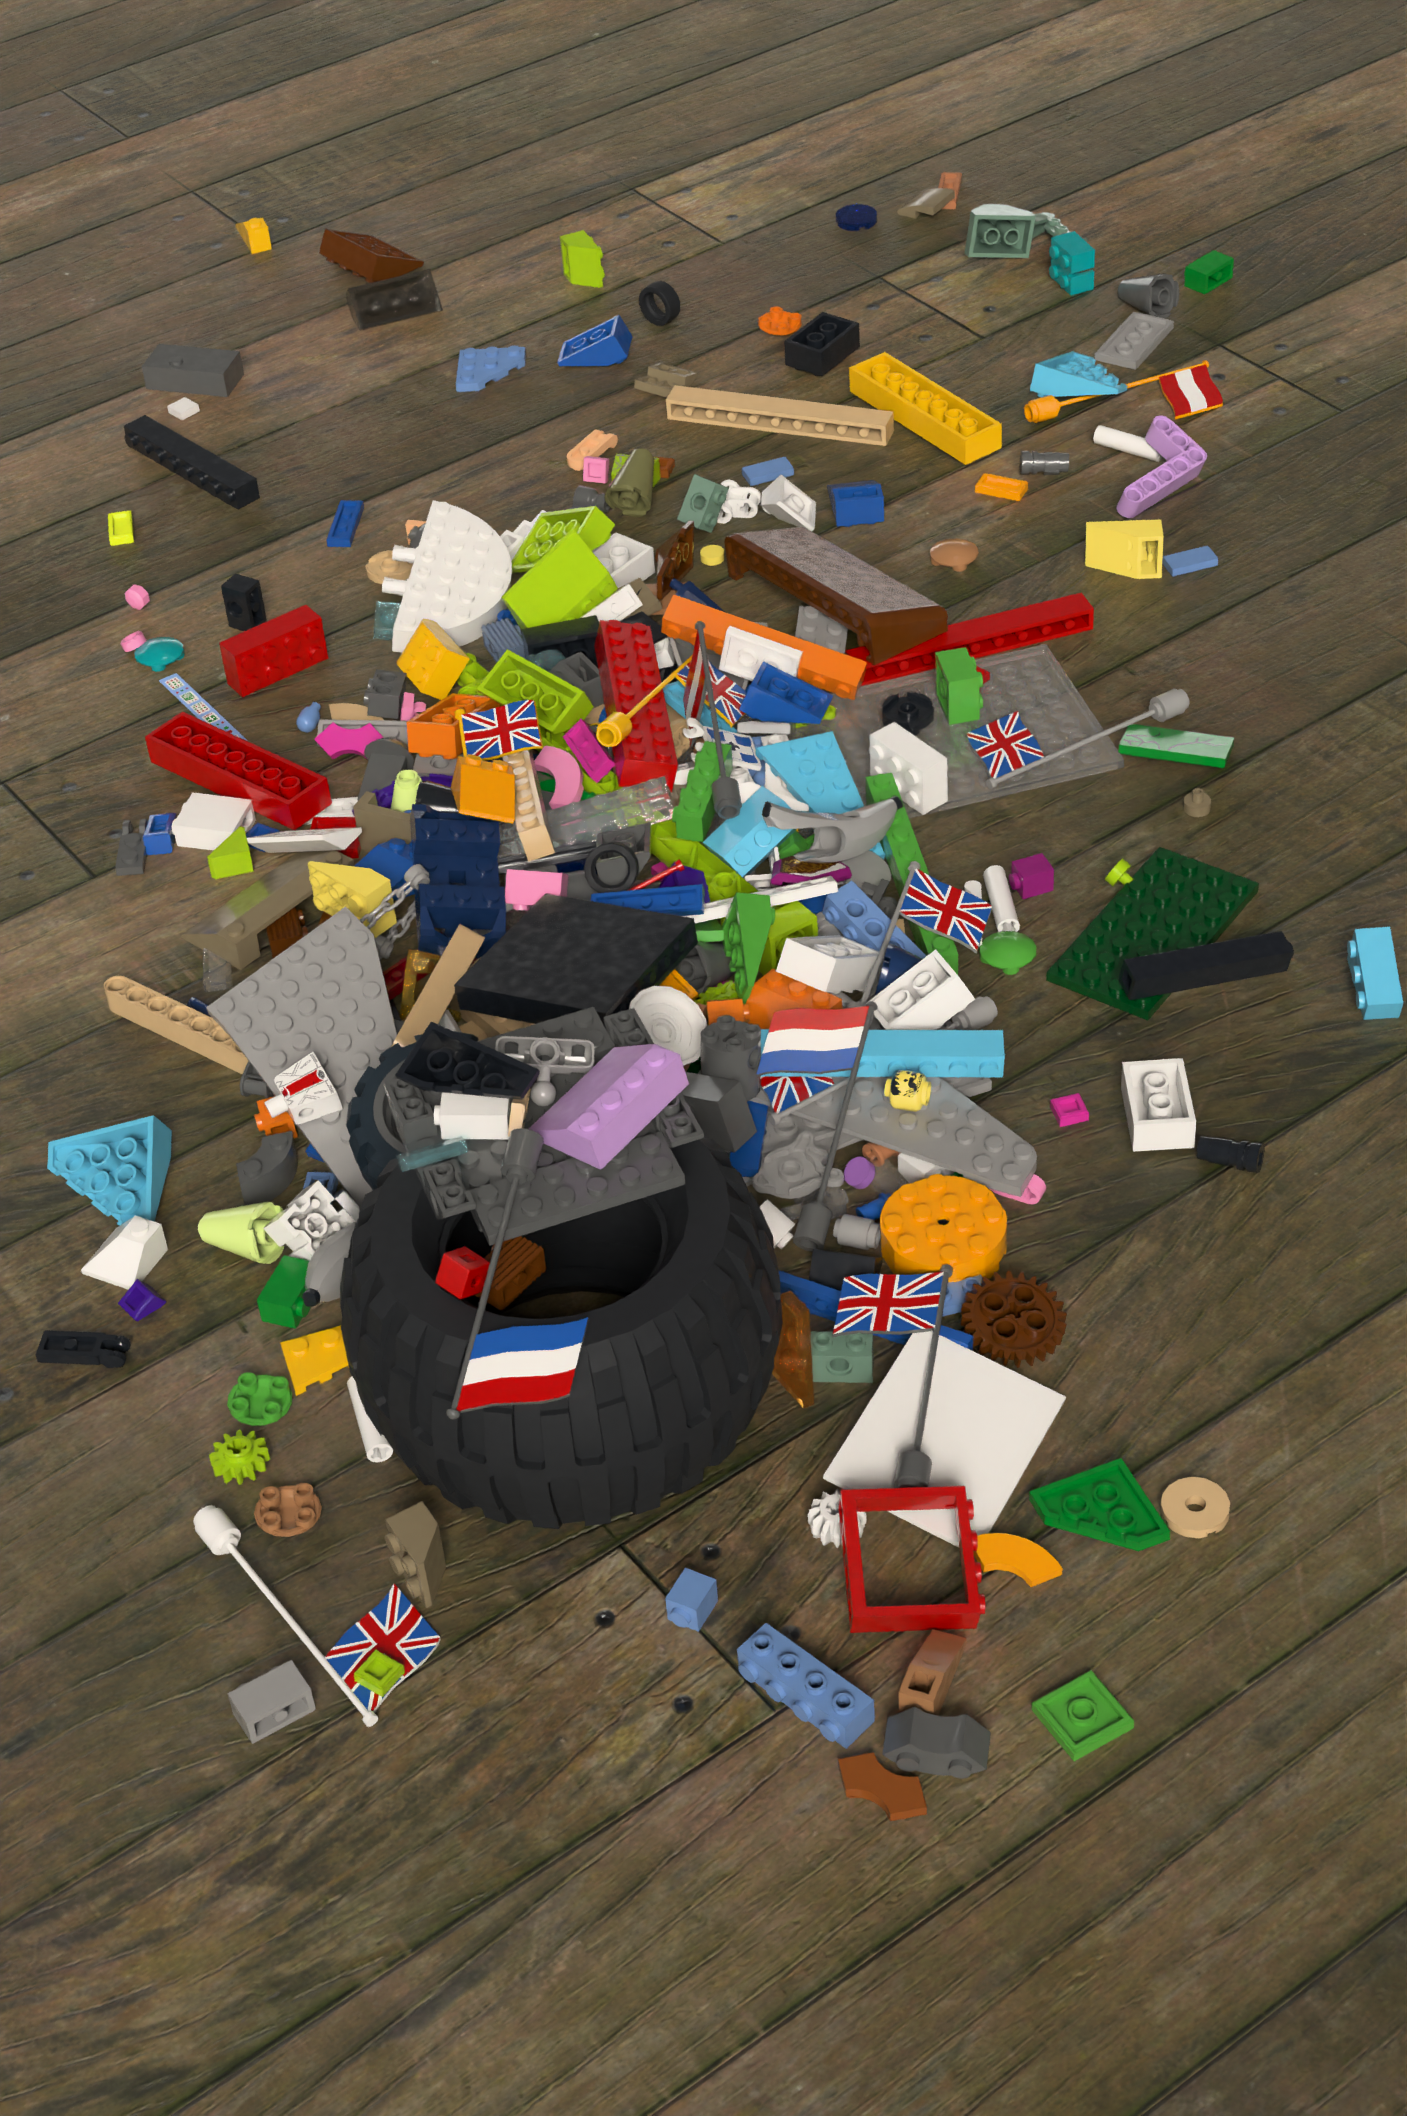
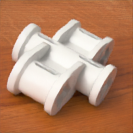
M733 480L721 482V485L729 486L726 500L718 515L717 523H727L732 517L752 518L757 514V505L761 502V493L753 487H739L738 483Z

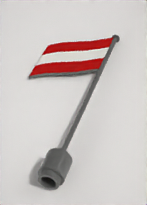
M698 621L695 624L697 634L683 699L686 722L688 718H695L700 722L707 690L721 776L711 785L714 809L719 817L732 819L739 815L742 807L739 784L734 778L726 777L703 632L705 624L702 621ZM689 738L690 748H692L696 738Z

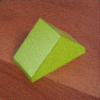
M240 826L207 856L211 876L214 879L254 872L244 827Z

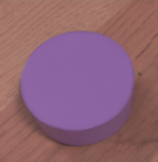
M864 1157L853 1158L848 1162L844 1170L845 1181L856 1189L866 1188L875 1177L874 1164Z

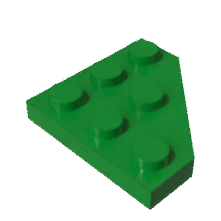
M1122 1458L1029 1491V1501L1045 1525L1135 1551H1141L1170 1540L1169 1528Z

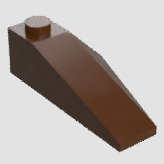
M689 520L656 550L655 562L658 563L657 598L660 600L672 590L669 586L672 579L675 578L680 581L693 568L694 521Z

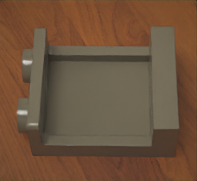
M366 791L353 807L356 827H361L362 833L358 836L361 849L371 851L378 844L388 842L392 838L402 839L406 844H409L411 842V813L378 806L376 794Z

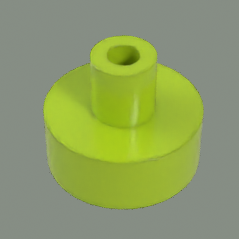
M1122 858L1104 880L1113 887L1119 881L1123 885L1130 883L1134 880L1127 873L1131 865Z

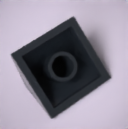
M813 1249L809 1281L841 1291L844 1277L879 1274L883 1257L828 1249Z

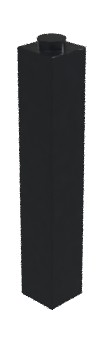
M1282 931L1124 959L1118 980L1128 999L1135 1000L1285 972L1289 967L1291 958H1293L1294 950L1292 944L1287 941Z

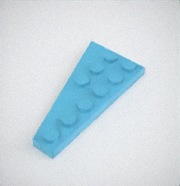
M833 731L756 748L755 755L770 766L771 772L776 777L779 776L787 785V790L797 801L809 805V812L842 814L864 807ZM878 842L869 851L876 853L884 860L885 853L880 842Z

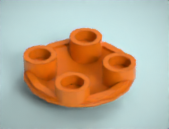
M774 306L770 308V312L758 318V326L768 334H792L801 327V315L799 313L786 312L781 307Z

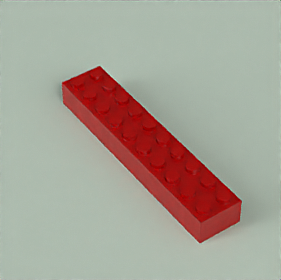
M600 620L594 647L606 716L608 717L613 712H622L626 715L662 683L651 628L642 623L629 624L621 623L618 620ZM662 689L630 718L632 723L630 734L618 745L612 747L619 787L672 792L678 762Z

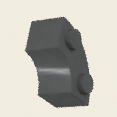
M292 1131L262 1137V1145L257 1153L245 1161L236 1163L245 1205L269 1202L280 1195L291 1184L298 1168V1156Z
M912 1707L887 1719L882 1755L897 1763V1766L904 1771H919L963 1779L973 1773L987 1770L991 1732L968 1714L955 1717L937 1716Z

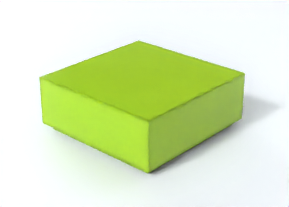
M375 1650L354 1673L355 1682L384 1697L405 1673L404 1665Z

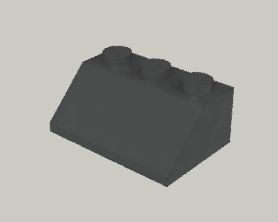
M651 822L598 833L596 847L604 842L612 841L625 844L633 850L638 859L639 875L651 857ZM608 852L601 855L595 865L599 880L604 884L617 885L627 877L628 863L620 854Z

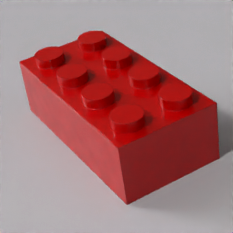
M306 604L219 642L227 684L241 697L328 659L322 619Z

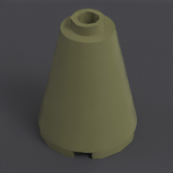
M644 448L633 450L607 488L604 496L605 501L613 510L617 507L623 510V515L631 517L644 516L650 510L654 472V457L650 451Z

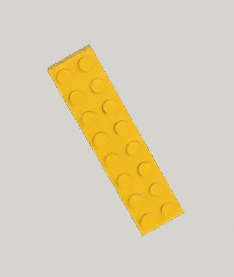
M886 352L849 367L851 393L878 410L893 411V419L963 464H970L1002 448V424Z

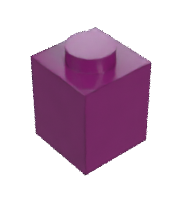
M1043 853L1012 861L1011 874H1009L1010 886L1013 890H1017L1022 899L1051 892L1054 890V869Z

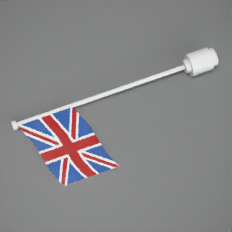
M209 1505L199 1510L193 1520L195 1531L215 1555L231 1553L360 1711L363 1715L362 1721L367 1727L373 1726L378 1721L375 1711L391 1691L426 1662L440 1643V1636L394 1584L384 1599L348 1629L324 1657L236 1549L241 1538V1532L226 1513L220 1508ZM375 1650L404 1665L405 1673L384 1697L355 1682L354 1673Z

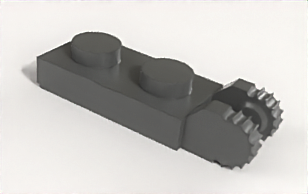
M140 819L139 833H132L133 826L131 821L124 820L122 826L123 835L120 837L115 866L117 876L144 874L147 853L143 835L148 822L147 819Z

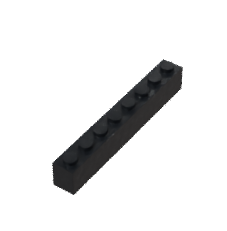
M144 415L124 425L125 442L130 448L166 467L185 480L224 501L226 504L239 510L260 498L255 477L152 418Z

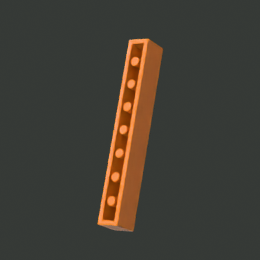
M674 594L662 618L661 633L673 639L678 638L690 642L692 645H695L696 622H704L705 628L703 632L706 648L719 655H722L725 635L729 626L803 651L797 678L821 690L832 692L841 698L855 700L865 677L866 661Z

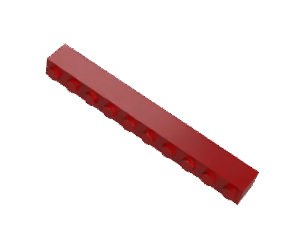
M1081 592L947 625V632L876 665L867 661L866 656L870 655L866 646L845 650V654L867 662L865 677L860 686L863 687L935 669V652L966 647L970 657L976 659L1092 630L1094 608Z

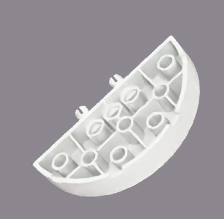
M433 500L419 547L409 548L394 545L392 560L413 564L409 579L405 581L384 577L382 593L403 596L393 627V652H403L422 619L437 622L450 638L461 647L482 636V625L495 623L497 621V614L507 609L501 597L511 588L512 562L507 546L492 527L472 513L446 502Z

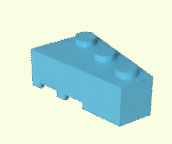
M1390 927L1355 929L1352 940L1348 941L1347 961L1356 990L1357 1008L1361 1009L1364 1020L1399 1018L1403 1006V998Z

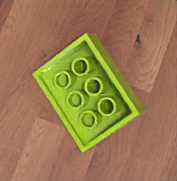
M596 506L541 513L511 561L512 573L529 571L571 529H574L592 551L609 540L615 524Z
M571 529L501 598L522 630L578 619L618 590V587L610 573L574 529Z

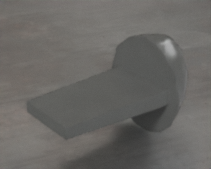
M393 737L376 739L365 747L364 755L368 759V765L357 801L366 791L372 792L375 789L379 791L393 784L392 781L396 780L399 772L413 769L414 758L412 753L408 751V746Z

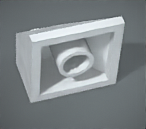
M783 475L776 478L762 491L761 506L765 512L773 514L779 520L798 527H804L811 532L815 529L816 502Z
M135 1215L111 1233L81 1269L82 1274L129 1290L137 1279L144 1280L168 1250L162 1224Z

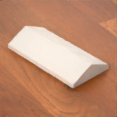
M361 827L288 830L249 837L247 842L268 853L345 850L362 833Z

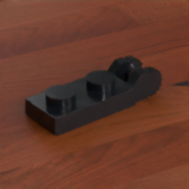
M45 1330L36 1352V1359L38 1363L100 1365L101 1363L107 1368H121V1366L125 1365L126 1361L125 1354L122 1352H128L131 1342L127 1337L106 1335L101 1332Z

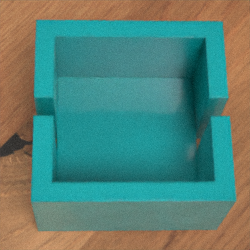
M1075 231L1051 237V246L1049 248L1052 258L1051 266L1049 267L1050 277L1070 296L1093 290L1094 271L1089 270L1082 273L1080 271L1094 268L1095 249Z

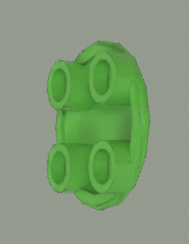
M1016 931L993 933L986 937L980 946L981 962L1002 969L1008 975L1018 973L1021 967L1027 965L1036 957L1034 941L1027 935Z
M246 1372L238 1377V1383L229 1393L227 1403L231 1415L239 1422L251 1426H262L276 1422L287 1414L292 1405V1392L289 1388L288 1380L283 1376L255 1375L251 1372Z

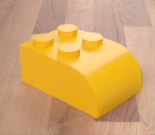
M422 619L396 663L404 673H407L406 676L420 692L443 700L448 696L470 658L437 622Z

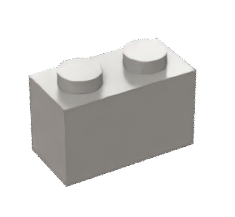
M292 1660L273 1667L267 1673L248 1683H243L235 1690L227 1693L233 1715L252 1744L316 1710L311 1688Z

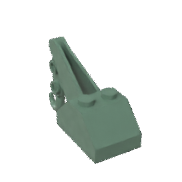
M983 204L971 210L964 253L968 257L1029 258L1031 242L1034 237L1044 231L1053 237L1069 233L1070 231L1067 226L1061 223L1060 219L1055 218L1053 213L1042 212L1033 214L1030 211L1005 204Z

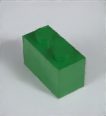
M1212 250L1185 266L1184 286L1202 294H1207L1233 278L1234 258Z
M285 1255L282 1257L257 1298L263 1322L296 1329L302 1318L308 1315L310 1307L304 1304L302 1297L306 1291L305 1278L308 1260Z

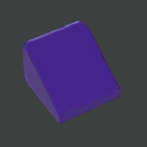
M137 1279L118 1304L138 1322L161 1308L166 1303V1300L150 1285Z

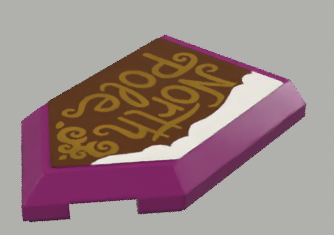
M790 856L773 863L771 884L782 886V882L795 884L831 876L836 882L850 879L852 873L850 868L841 862L809 863L799 861L794 856Z

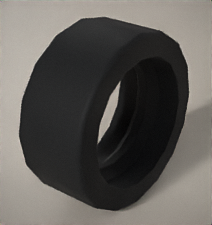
M655 281L641 290L639 295L640 309L645 318L652 324L663 326L679 315V297L674 288L668 283ZM654 294L658 295L663 301L665 313L656 305Z
M615 841L604 842L595 847L587 856L584 866L585 878L590 887L598 893L627 891L637 880L639 872L638 859L633 850L625 844ZM608 852L620 854L628 863L627 877L617 885L604 884L596 875L595 865L601 855Z

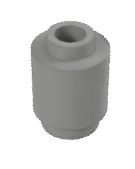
M844 1214L841 1219L836 1220L833 1236L837 1237V1242L840 1245L863 1250L877 1249L880 1242V1224L875 1223L873 1219Z

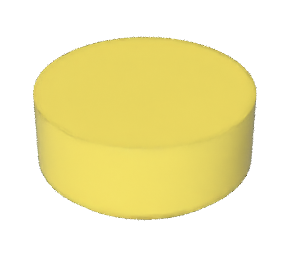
M718 545L703 547L700 550L701 562L708 566L721 564L725 559L724 549Z

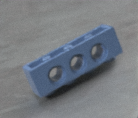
M853 881L838 888V892L828 894L822 911L826 920L833 924L845 938L880 952L891 919ZM896 925L889 943L895 944L924 959L926 955Z

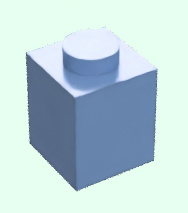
M685 1568L665 1598L668 1620L679 1627H687L699 1632L718 1602L716 1579Z

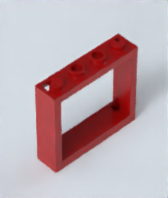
M965 1486L841 1490L838 1513L850 1633L977 1629L980 1614H985L986 1605L984 1594L978 1593L977 1583H981L982 1572L980 1562L974 1561L973 1551H977L978 1540L976 1530L970 1529L969 1520H973L974 1508L972 1499H967ZM955 1509L966 1604L866 1607L857 1512Z

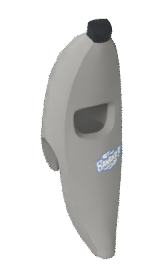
M893 796L846 813L836 814L796 811L767 801L764 804L762 816L768 827H775L781 830L813 828L815 836L812 846L806 851L794 854V857L799 861L809 863H834L857 857L872 849L884 838L894 821L897 810L902 808L903 804L898 796Z
M356 1222L347 1225L328 1238L315 1251L309 1261L305 1278L306 1291L302 1296L306 1306L312 1307L318 1303H326L340 1298V1282L344 1258H348L351 1236Z

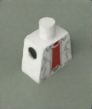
M314 1052L308 1054L276 1076L274 1083L279 1095L264 1102L271 1118L288 1111L295 1124H302L343 1109L335 1088Z

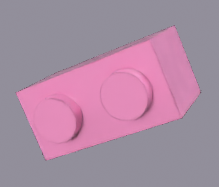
M507 869L505 903L513 904V910L529 911L530 906H534L545 894L567 897L568 874Z

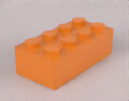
M452 693L407 721L408 751L410 753H419L420 757L442 755L444 759L458 758V755L463 753L459 721L455 718V711L463 709L465 714L482 712L500 707V704L487 696Z

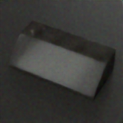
M430 269L348 288L346 293L351 316L360 331L443 310Z

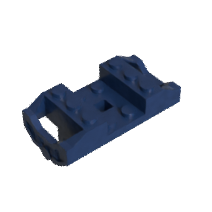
M412 804L410 828L413 865L421 864L429 873L430 878L429 884H419L418 890L414 889L418 950L433 959L440 960L456 929L461 924L471 930H492L482 935L485 939L475 958L479 959L506 934L504 887H500L498 853L500 848L499 821L460 813H440L428 805ZM434 928H441L442 934L436 931Z

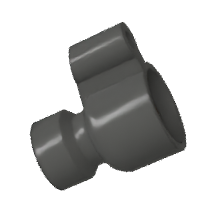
M579 485L574 493L573 505L570 509L596 506L603 513H608L610 506L605 501V493L599 495L596 489Z

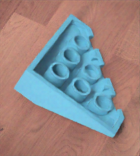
M1071 351L1036 363L1030 391L1036 392L1038 397L1048 395L1054 397L1108 395L1127 391L1128 386L1124 383L1117 385L1119 379L1114 374L1109 373V375H1105L1107 369L1103 365L1097 364L1094 366L1096 360L1093 357Z
M152 1115L48 1142L47 1169L56 1176H63L67 1180V1185L81 1196L87 1195L93 1200L91 1202L92 1205L106 1216L112 1215L118 1220L117 1225L119 1226L135 1215L155 1222L171 1159L172 1130Z

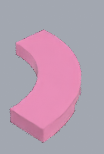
M544 746L534 762L537 771L548 773L555 778L556 787L549 805L552 810L574 812L584 790L582 786L584 777L582 770L575 758L568 752L559 748Z

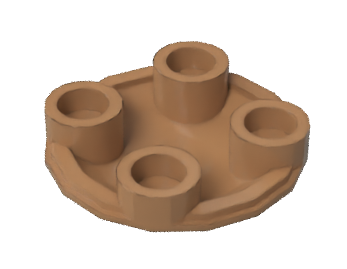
M945 539L932 546L930 561L936 566L942 565L952 567L954 571H964L967 568V564H970L977 558L979 554L978 547L965 539Z
M299 1483L296 1486L265 1487L260 1491V1500L256 1503L254 1511L256 1523L264 1532L274 1536L291 1537L302 1534L312 1528L320 1518L322 1506L319 1497L314 1494L313 1486L308 1483Z

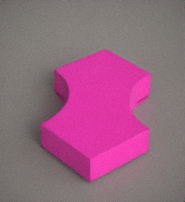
M333 722L314 740L333 760L347 753L359 754L366 758L364 755L365 747L372 741L384 737L370 723L357 729H345Z

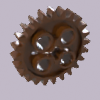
M1007 1271L1006 1278L1002 1279L995 1272L992 1282L984 1276L982 1277L981 1286L974 1283L971 1293H966L961 1309L960 1325L965 1326L964 1333L973 1335V1347L980 1345V1355L989 1352L991 1354L990 1360L995 1361L998 1357L1002 1358L1004 1367L1007 1366L1009 1360H1014L1017 1368H1020L1022 1360H1026L1030 1366H1033L1035 1356L1043 1362L1047 1353L1053 1355L1056 1345H1061L1063 1335L1065 1334L1067 1313L1062 1311L1063 1301H1055L1057 1292L1051 1291L1047 1293V1282L1039 1286L1036 1285L1037 1276H1033L1027 1281L1025 1280L1024 1272H1020L1018 1278H1013L1011 1271Z

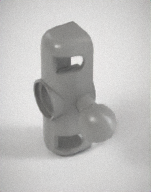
M502 1036L496 1041V1051L540 1071L537 1082L530 1090V1098L538 1106H548L556 1098V1089L550 1083L552 1076L555 1074L571 1075V1072L584 1073L585 1075L594 1067L595 1047L589 1040ZM505 1043H518V1054L505 1053ZM583 1045L585 1047L584 1057L571 1056L572 1046ZM540 1055H548L552 1059L549 1061H542L537 1057Z

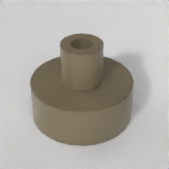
M1195 788L1193 792L1184 797L1183 810L1192 817L1206 816L1211 811V798L1202 789Z

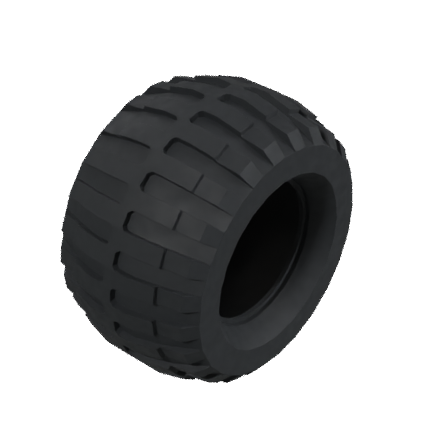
M702 1138L670 1148L685 1175V1185L522 1235V1238L525 1237L544 1249L546 1270L544 1273H541L540 1277L536 1278V1281H532V1284L528 1285L527 1289H523L522 1294L519 1293L513 1302L505 1306L504 1310H499L486 1303L478 1334L516 1326L560 1325L588 1317L589 1322L571 1395L561 1400L543 1404L492 1406L461 1413L460 1417L455 1420L448 1418L446 1411L451 1409L480 1298L473 1295L464 1299H458L436 1284L435 1280L444 1253L466 1246L484 1258L491 1251L493 1245L489 1246L484 1233L479 1231L470 1210L437 1220L408 1153L388 1162L377 1178V1189L364 1196L359 1211V1218L351 1236L348 1258H344L340 1282L341 1332L350 1374L356 1381L357 1391L367 1416L379 1434L385 1436L394 1452L424 1485L437 1486L443 1498L461 1509L475 1506L480 1507L485 1517L505 1524H510L515 1520L532 1521L534 1527L560 1529L561 1525L565 1523L585 1521V1526L611 1523V1517L629 1511L637 1515L660 1507L661 1498L671 1492L682 1494L701 1483L705 1467L721 1464L735 1450L737 1437L747 1429L759 1403L767 1391L773 1372L774 1358L779 1345L783 1324L781 1290L773 1235L752 1192L749 1193L742 1175L731 1165L728 1153L713 1139ZM583 1291L616 1294L624 1297L613 1304L573 1316L530 1319L500 1315L516 1305L547 1295Z

